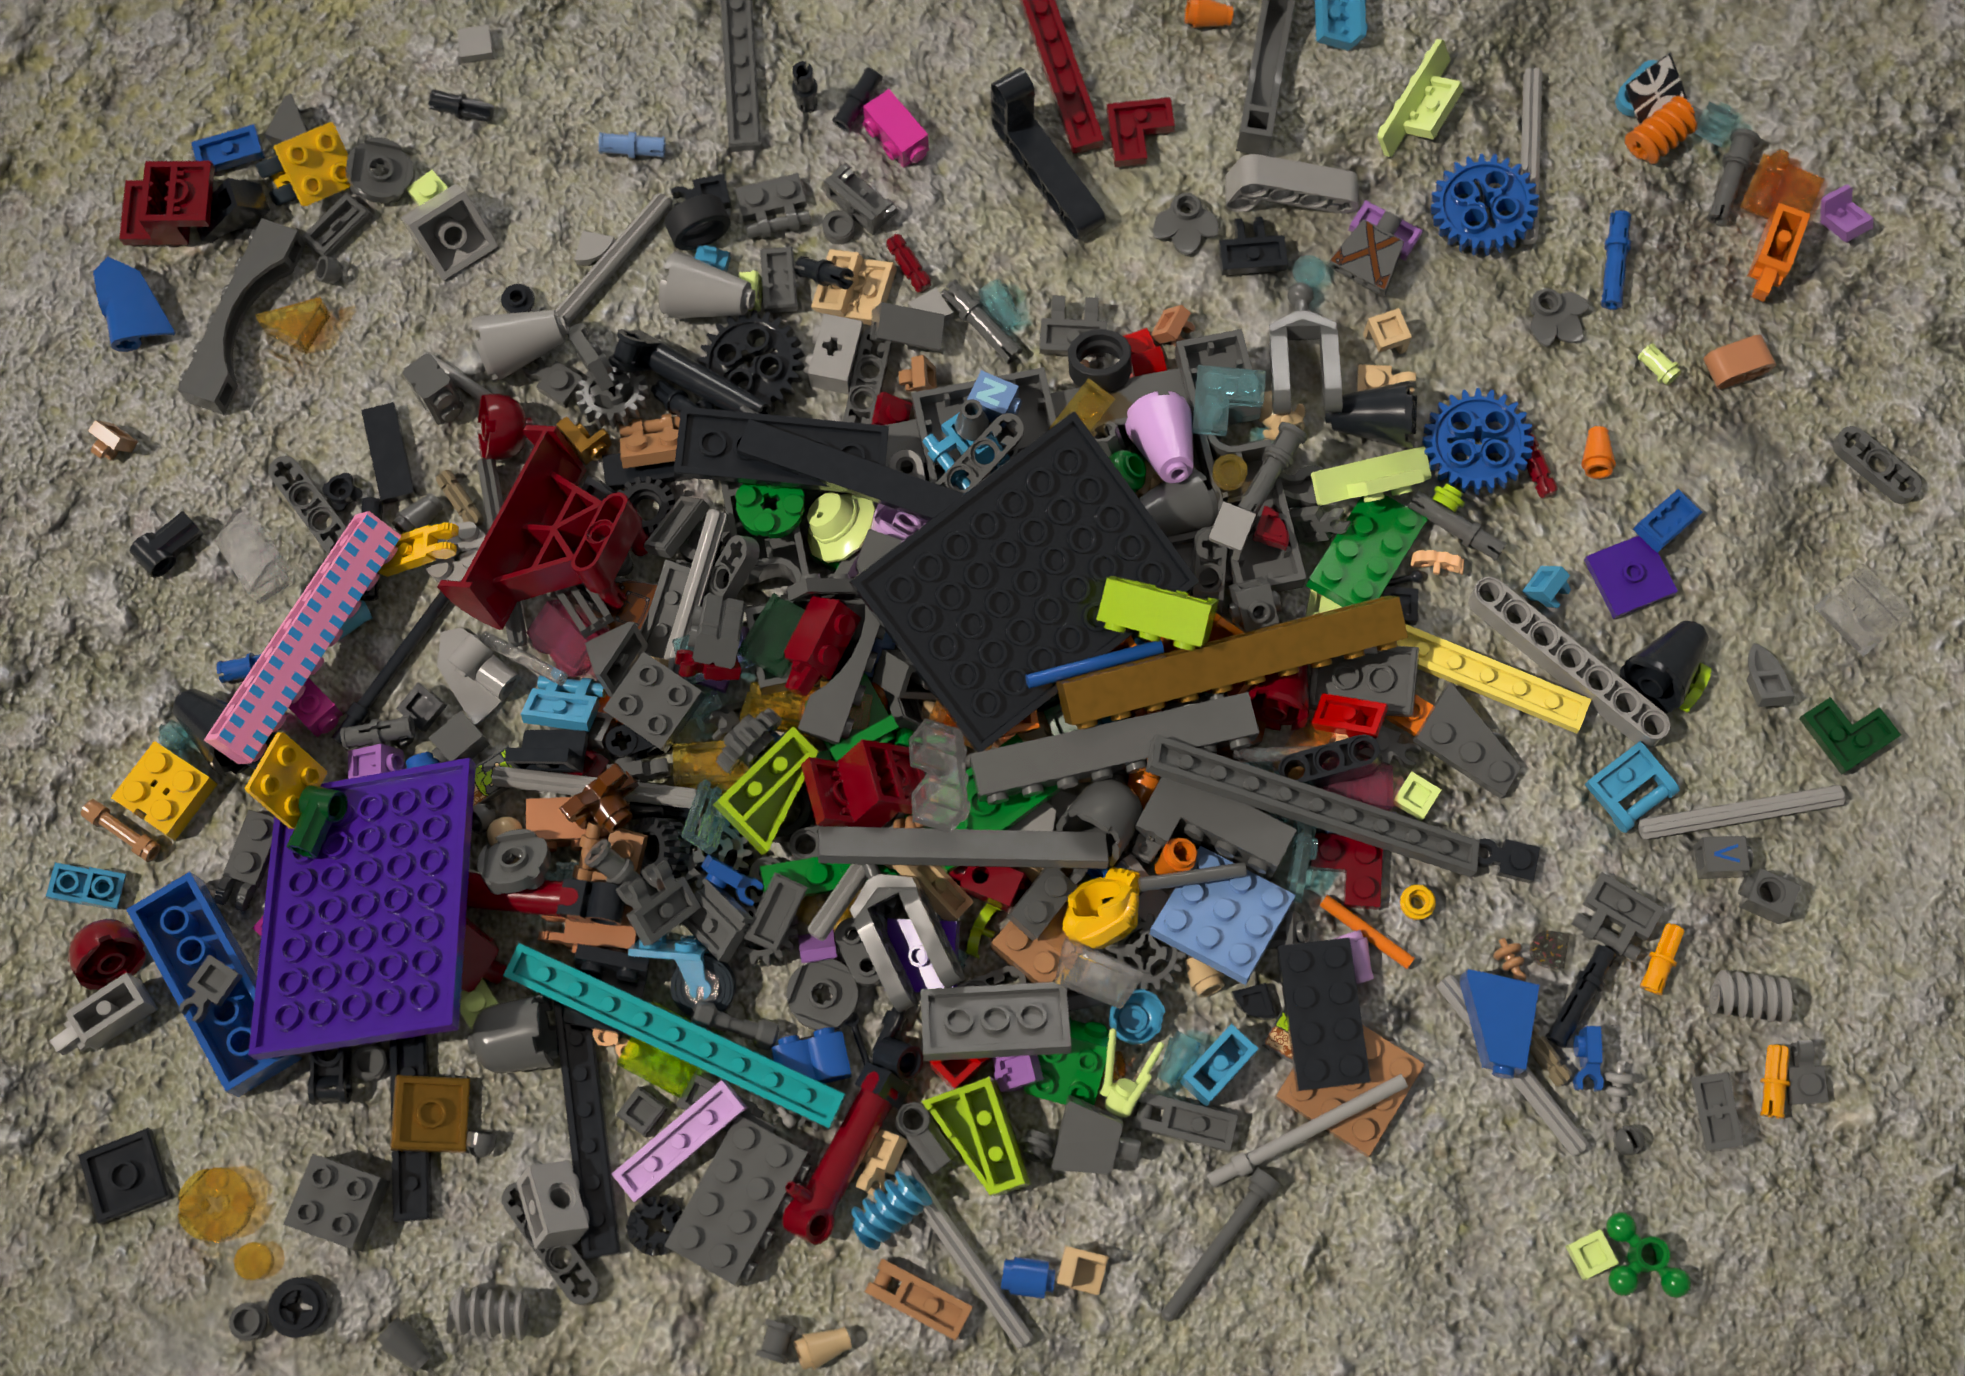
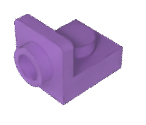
M377 744L348 751V779L402 770L405 767L403 750L388 745Z
M1038 1055L992 1057L995 1067L994 1076L1001 1092L1020 1091L1024 1089V1086L1044 1080Z

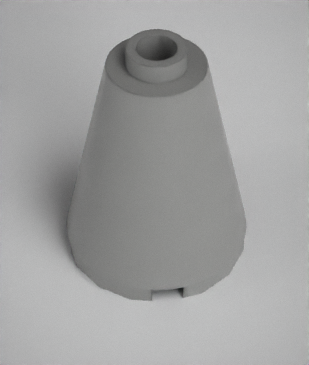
M681 252L670 254L665 263L664 269L670 270L667 280H660L659 307L661 313L666 314L664 316L666 318L745 315L748 309L751 310L755 304V290L751 288L750 282Z
M556 310L481 315L472 318L471 323L472 331L479 329L481 337L475 340L476 347L488 375L493 374L492 380L494 382L504 379L565 343V335L570 334L564 314L558 316Z

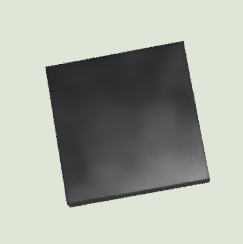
M151 1128L143 1129L78 1155L98 1224H106L172 1198Z

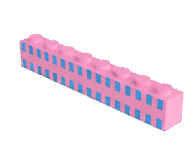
M370 511L356 514L205 737V742L237 764H249L261 758L267 749L266 740L272 732L278 731L284 724L287 717L284 713L290 704L297 702L303 695L306 688L303 684L309 675L315 674L324 662L322 656L327 648L333 646L342 636L343 630L340 628L347 618L350 619L357 613L361 606L359 600L364 592L369 591L377 583L380 577L378 574L379 569L383 563H388L396 554L398 548L395 545L401 538L400 534Z

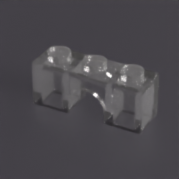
M927 718L923 720L909 738L910 766L928 773L911 794L913 822L952 833L961 821L966 820L970 812V801L967 798L969 777L965 768L967 749L964 746L963 733L960 729Z

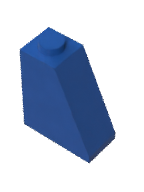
M1467 969L1460 976L1459 983L1482 1068L1491 1069L1494 1076L1513 1079L1514 1075L1518 1076L1527 1068L1540 985Z

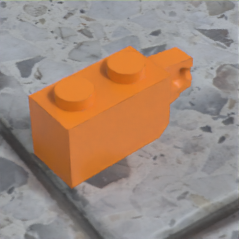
M1778 203L1767 220L1747 275L1757 279L1752 298L1764 302L1766 296L1771 291L1772 285L1779 288L1793 265L1811 214Z

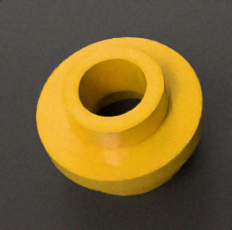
M1411 885L1400 896L1402 912L1413 920L1426 919L1433 913L1436 906L1433 892L1423 885ZM1414 897L1420 898L1423 902V907L1420 909L1414 908L1411 904V899Z

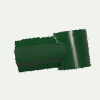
M314 785L307 786L299 798L301 815L286 847L304 857L315 859L321 850L332 823L339 822L346 814L348 800L345 793Z

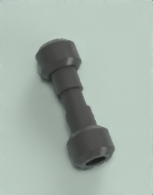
M703 1000L696 1002L690 1018V1022L707 1030L714 1028L723 1032L730 1031L736 1033L740 1037L752 1040L754 1047L767 1051L774 1047L779 1033L777 1023L765 1019L758 1023L746 1019L740 1020L731 1017L730 1014L717 1011L715 1004Z

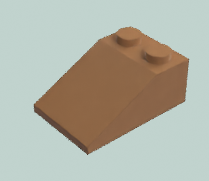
M1068 899L1037 939L1032 941L1016 925L1009 921L991 942V950L1009 966H1014L1022 972L1030 983L1058 982L1087 946L1071 941L1063 931V918L1068 905Z

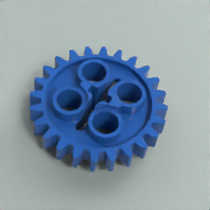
M1480 154L1478 162L1474 163L1468 156L1466 157V166L1463 167L1455 162L1454 173L1447 170L1444 171V181L1437 180V191L1432 192L1433 204H1431V214L1434 215L1433 225L1440 226L1439 236L1442 237L1449 234V246L1459 241L1460 252L1464 251L1467 246H1471L1472 255H1476L1479 248H1484L1486 256H1489L1491 247H1496L1500 253H1503L1504 243L1514 248L1516 247L1515 236L1521 239L1526 238V229H1533V218L1538 216V207L1536 206L1539 204V195L1535 194L1536 183H1529L1530 173L1520 175V163L1510 168V158L1508 157L1502 163H1497V154H1494L1490 161H1485L1484 155ZM1475 181H1478L1481 186L1484 203L1479 202L1480 192L1474 183ZM1497 183L1502 186L1499 188H1491L1488 185ZM1465 193L1470 195V197L1462 199L1457 197V195ZM1485 206L1490 207V219L1495 228H1491L1489 225ZM1510 211L1513 214L1509 216H1503L1499 214V212ZM1470 221H1478L1481 224L1478 226H1470L1467 223Z
M1480 388L1476 389L1474 397H1470L1466 390H1462L1461 400H1458L1452 394L1449 395V406L1439 402V414L1431 412L1429 421L1432 424H1425L1424 433L1428 436L1423 437L1422 446L1428 447L1424 450V453L1428 459H1432L1429 463L1430 471L1440 469L1438 481L1449 477V485L1454 487L1457 483L1462 484L1461 491L1463 494H1465L1469 486L1474 487L1476 495L1480 494L1481 487L1486 486L1489 493L1492 494L1495 483H1498L1503 489L1507 488V477L1517 481L1519 475L1517 469L1525 471L1527 468L1525 459H1531L1533 450L1528 448L1533 446L1534 437L1528 435L1532 431V424H1523L1526 421L1527 413L1521 412L1516 414L1518 409L1517 402L1507 406L1506 394L1501 396L1499 400L1494 399V390L1492 389L1487 397L1482 396ZM1464 422L1469 427L1465 430H1458L1453 427V424ZM1498 422L1502 424L1503 428L1492 430L1487 424ZM1474 439H1480L1481 444H1475ZM1506 439L1508 443H1504L1502 440ZM1456 453H1464L1469 459L1461 462L1455 460L1452 456ZM1498 453L1502 455L1503 459L1495 462L1488 459L1487 455Z

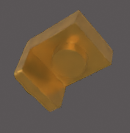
M567 416L556 424L571 448L585 465L592 460L597 461L601 459L602 455H606L609 447L612 445L609 434L604 428L591 437L581 423L578 422L574 425Z

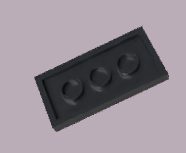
M1350 938L1277 946L1297 1092L1370 1083Z

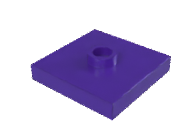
M1639 535L1587 555L1584 559L1613 619L1672 597L1678 592L1659 553H1656Z
M888 918L887 934L914 991L921 992V989L945 988L940 982L911 920ZM939 920L958 959L960 921Z

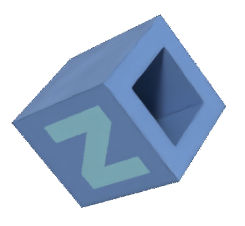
M982 370L967 400L974 399L980 402L983 411L991 423L1005 413L1017 416L1022 404V400L1019 399L1018 385ZM1002 422L1000 426L1005 428L1007 423Z

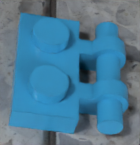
M958 414L941 425L942 431L947 436L939 442L933 434H929L922 441L929 450L928 456L934 463L938 462L946 472L955 463L949 453L956 448L963 455L976 441L966 440L957 433L955 420ZM992 434L987 437L997 444L1000 451L1004 450ZM983 445L977 448L974 456L978 463L986 465L993 461L995 452L990 446ZM1007 454L998 465L1006 463L1010 460V456ZM962 470L956 471L951 477L952 486L957 485L960 490L969 487L971 483L967 477L969 474Z
M552 674V676L540 675L537 683L539 689L532 688L521 712L523 723L589 732L600 708L598 697L605 698L607 693L601 683H596L595 679L583 677L581 680L566 679V676L562 674Z

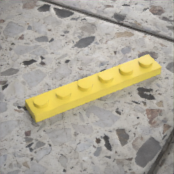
M1405 624L1408 638L1397 641V645L1419 647V670L1576 734L1579 732L1591 702L1590 698Z

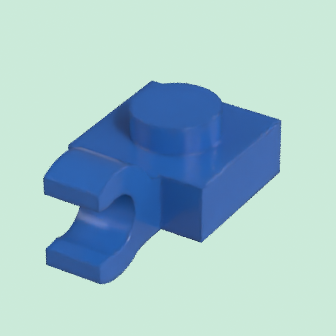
M709 854L701 865L708 873L706 876L708 881L723 889L727 884L736 888L737 897L746 905L753 906L754 904L751 898L745 896L746 888L753 885L762 890L764 887L757 878L748 877Z
M1586 1026L1574 1038L1575 1057H1580V1067L1582 1069L1574 1076L1573 1087L1575 1091L1582 1090L1583 1078L1590 1077L1594 1082V1091H1600L1604 1085L1600 1071V1064L1603 1063L1601 1026Z

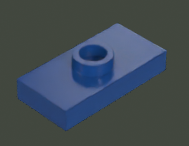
M1677 489L1643 518L1633 530L1658 553L1703 512Z

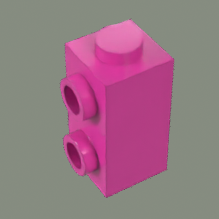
M890 89L863 106L865 119L863 125L866 131L873 138L877 136L883 143L884 152L892 161L896 159L904 168L910 163H917L925 157L929 151L927 132Z
M308 677L303 684L306 687L303 695L297 702L291 703L288 708L316 737H319L322 733H328L335 728L343 713Z

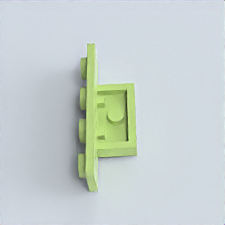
M1436 39L1431 49L1426 52L1417 72L1412 75L1409 85L1401 98L1396 101L1393 111L1386 122L1379 129L1377 138L1385 156H1393L1405 134L1434 139L1464 91L1461 81L1441 78L1450 63V56L1442 39Z
M1421 446L1312 472L1311 478L1317 504L1325 505L1362 496L1365 503L1384 499L1383 492L1391 490L1392 496L1412 492L1411 485L1431 479L1428 457L1424 453L1426 448Z

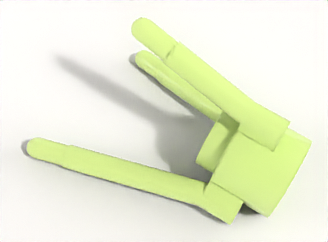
M1112 1028L1109 1031L1105 1079L1100 1094L1107 1097L1105 1107L1110 1113L1119 1117H1129L1133 1112L1136 1102L1152 1078L1149 1073L1164 1048V1043L1159 1042L1135 1083L1125 1078L1112 1083L1117 1033L1116 1029Z

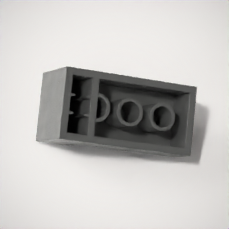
M1161 777L1135 826L1136 832L1132 838V842L1135 844L1131 854L1137 859L1150 864L1156 855H1161L1165 844L1173 839L1175 834H1178L1181 838L1191 841L1196 849L1202 846L1233 863L1244 862L1246 870L1270 881L1296 829L1252 806Z

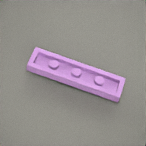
M721 1080L612 1173L613 1177L633 1202L639 1201L748 1107L727 1080Z

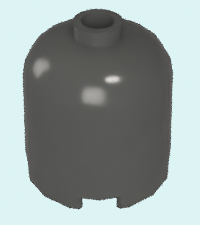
M1115 779L1093 781L1084 788L1056 824V831L1105 832L1108 864L1113 866L1135 834V826L1143 812V807L1138 795L1123 782Z
M543 994L484 1008L475 1019L473 1032L468 1034V1046L471 1054H476L481 1065L494 1073H509L553 1067V1059L559 1057L556 1025L550 1026L547 1011L553 1010L548 997Z

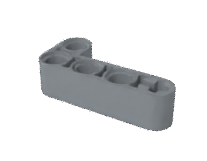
M1250 154L1240 158L1225 176L1226 208L1233 212L1250 211L1261 200L1340 214L1350 213L1358 208V176L1356 173L1348 170L1260 154Z

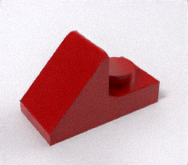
M1148 328L1123 336L1131 346L1132 373L1130 378L1167 371L1161 346L1155 347Z
M1322 693L1311 724L1315 730L1347 735L1348 738L1366 734L1376 739L1386 716L1388 705L1386 703Z

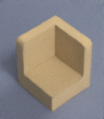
M1400 308L1368 318L1363 332L1365 340L1373 338L1379 353L1395 347L1399 354L1405 353L1412 338Z
M1065 1246L1056 1285L1098 1295L1109 1257Z

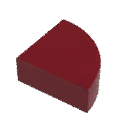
M1264 505L1253 540L1286 551L1289 541L1288 530L1279 514L1272 508Z

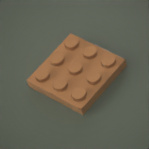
M1363 1025L1370 1083L1297 1092L1294 1069L1292 1068L1275 1098L1311 1121L1402 1074L1408 1085L1407 1088L1326 1129L1327 1132L1369 1157L1425 1064Z

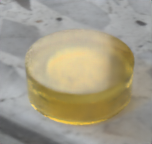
M1226 454L1216 460L1212 470V478L1219 488L1231 491L1240 488L1244 484L1247 476V465L1241 457L1234 454Z
M251 1242L243 1245L237 1251L234 1258V1267L237 1274L247 1280L257 1281L265 1278L274 1266L273 1252L268 1246L261 1243Z

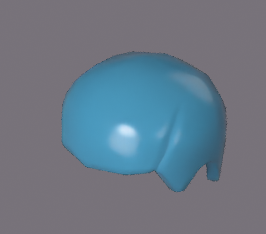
M1145 989L1127 990L1115 999L1110 1008V1028L1116 1029V1037L1131 1045L1147 1043L1161 1031L1165 1007L1154 993Z

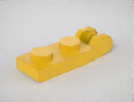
M444 522L433 526L427 525L401 534V538L395 545L398 548L396 554L388 563H383L378 573L389 577L436 561V558L448 559L451 556H456L457 547L454 543L447 541L438 543V539L449 540L458 536L459 527L456 524Z

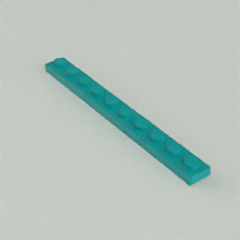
M518 943L503 975L827 1128H832L847 1095L524 944Z

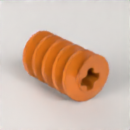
M1677 95L1673 97L1670 102L1665 103L1661 109L1655 111L1642 124L1626 134L1625 145L1628 150L1639 159H1644L1651 164L1657 163L1660 156H1666L1669 149L1676 148L1679 142L1687 139L1688 134L1696 132L1697 122L1692 105L1683 96Z

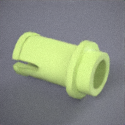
M1654 343L1647 346L1638 356V360L1642 361L1658 377L1657 381L1659 383L1663 382L1669 385L1681 373V370L1678 368L1679 363H1672Z

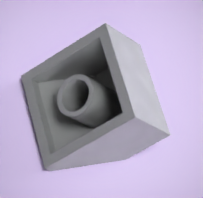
M456 183L400 218L417 246L443 281L498 247L468 195Z

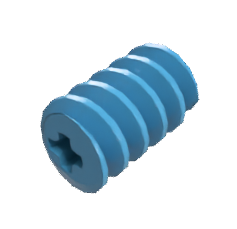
M901 1170L895 1173L898 1185L890 1179L884 1182L887 1194L879 1188L873 1191L876 1203L868 1197L863 1199L862 1203L866 1210L865 1212L857 1206L852 1208V1214L855 1219L853 1222L854 1232L859 1240L871 1250H877L880 1242L888 1241L891 1233L899 1232L902 1224L910 1223L913 1215L922 1213L924 1206L932 1204V1199L925 1187L914 1177L907 1176Z

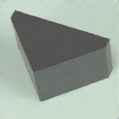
M291 94L284 96L265 133L273 149L276 144L308 131L301 112Z
M627 622L585 643L594 674L609 697H612L640 655L649 646L635 622Z

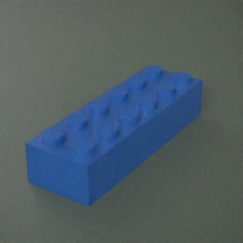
M188 872L126 909L179 1007L185 999L192 997L195 993V990L189 987L188 983L209 954L242 975V978L222 1006L214 1002L209 1004L207 1016L201 1023L192 1021L198 1012L197 1005L191 1006L186 1015H184L225 1092L239 1098L302 1059L300 1054L255 1060L248 1055L257 976L202 879L192 872Z

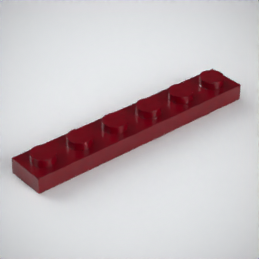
M1020 0L1072 153L1076 154L1104 146V137L1056 1Z

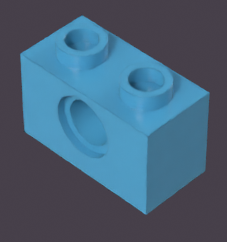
M1231 1023L1185 1073L1179 1083L1207 1107L1254 1056L1259 1048Z

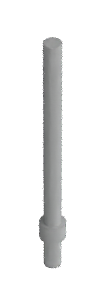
M1399 1074L1247 1154L1243 1151L1231 1157L1232 1162L1207 1174V1177L1213 1188L1237 1175H1240L1242 1178L1253 1172V1167L1407 1088L1408 1085L1402 1074Z

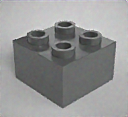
M643 651L603 710L667 753L706 695Z
M312 1153L283 1225L349 1249L363 1252L391 1182Z

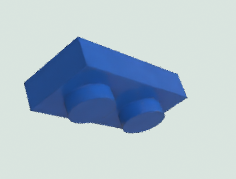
M254 124L191 142L196 161H211L215 166V172L265 158L259 133Z

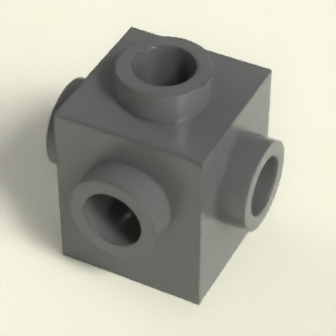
M1261 576L1229 586L1233 603L1228 604L1233 624L1238 623L1245 632L1279 623L1277 612L1282 610L1280 599L1276 591H1271L1270 583Z

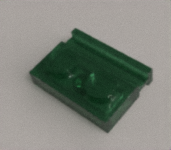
M773 593L740 645L738 655L746 657L752 663L782 679L792 664L785 658L784 650L805 610L788 600L781 599L777 594Z

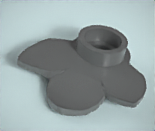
M1182 193L1173 199L1169 209L1157 215L1153 226V235L1155 239L1172 238V243L1177 251L1185 256H1189L1197 250L1202 236L1216 237L1218 235V221L1213 213L1203 209L1201 201L1194 194ZM1182 208H1189L1192 212L1187 214L1180 210Z
M1550 288L1541 289L1533 294L1529 303L1530 311L1534 315L1530 328L1539 344L1548 347L1555 337L1566 343H1575L1582 340L1583 330L1578 316L1589 308V304L1584 298L1573 292L1559 294ZM1547 303L1551 309H1545L1540 304Z

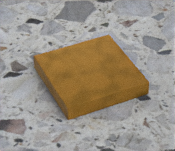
M396 1075L390 1150L465 1153L470 1079Z

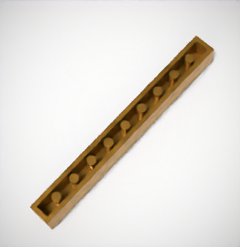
M1384 596L1209 641L1202 647L1195 646L1194 651L1178 649L1057 681L1056 685L1065 723L1076 725L1077 729H1085L1098 725L1097 719L1108 716L1111 717V720L1128 718L1132 716L1131 710L1144 707L1146 712L1166 707L1165 701L1177 698L1179 703L1193 701L1199 698V692L1211 690L1212 694L1227 692L1233 689L1232 684L1242 681L1245 682V685L1258 684L1266 681L1265 675L1278 672V676L1281 677L1296 674L1299 672V666L1311 664V668L1332 664L1331 658L1343 655L1344 659H1353L1364 656V649L1376 647L1377 651L1392 649L1398 646L1397 641L1408 638L1400 598Z

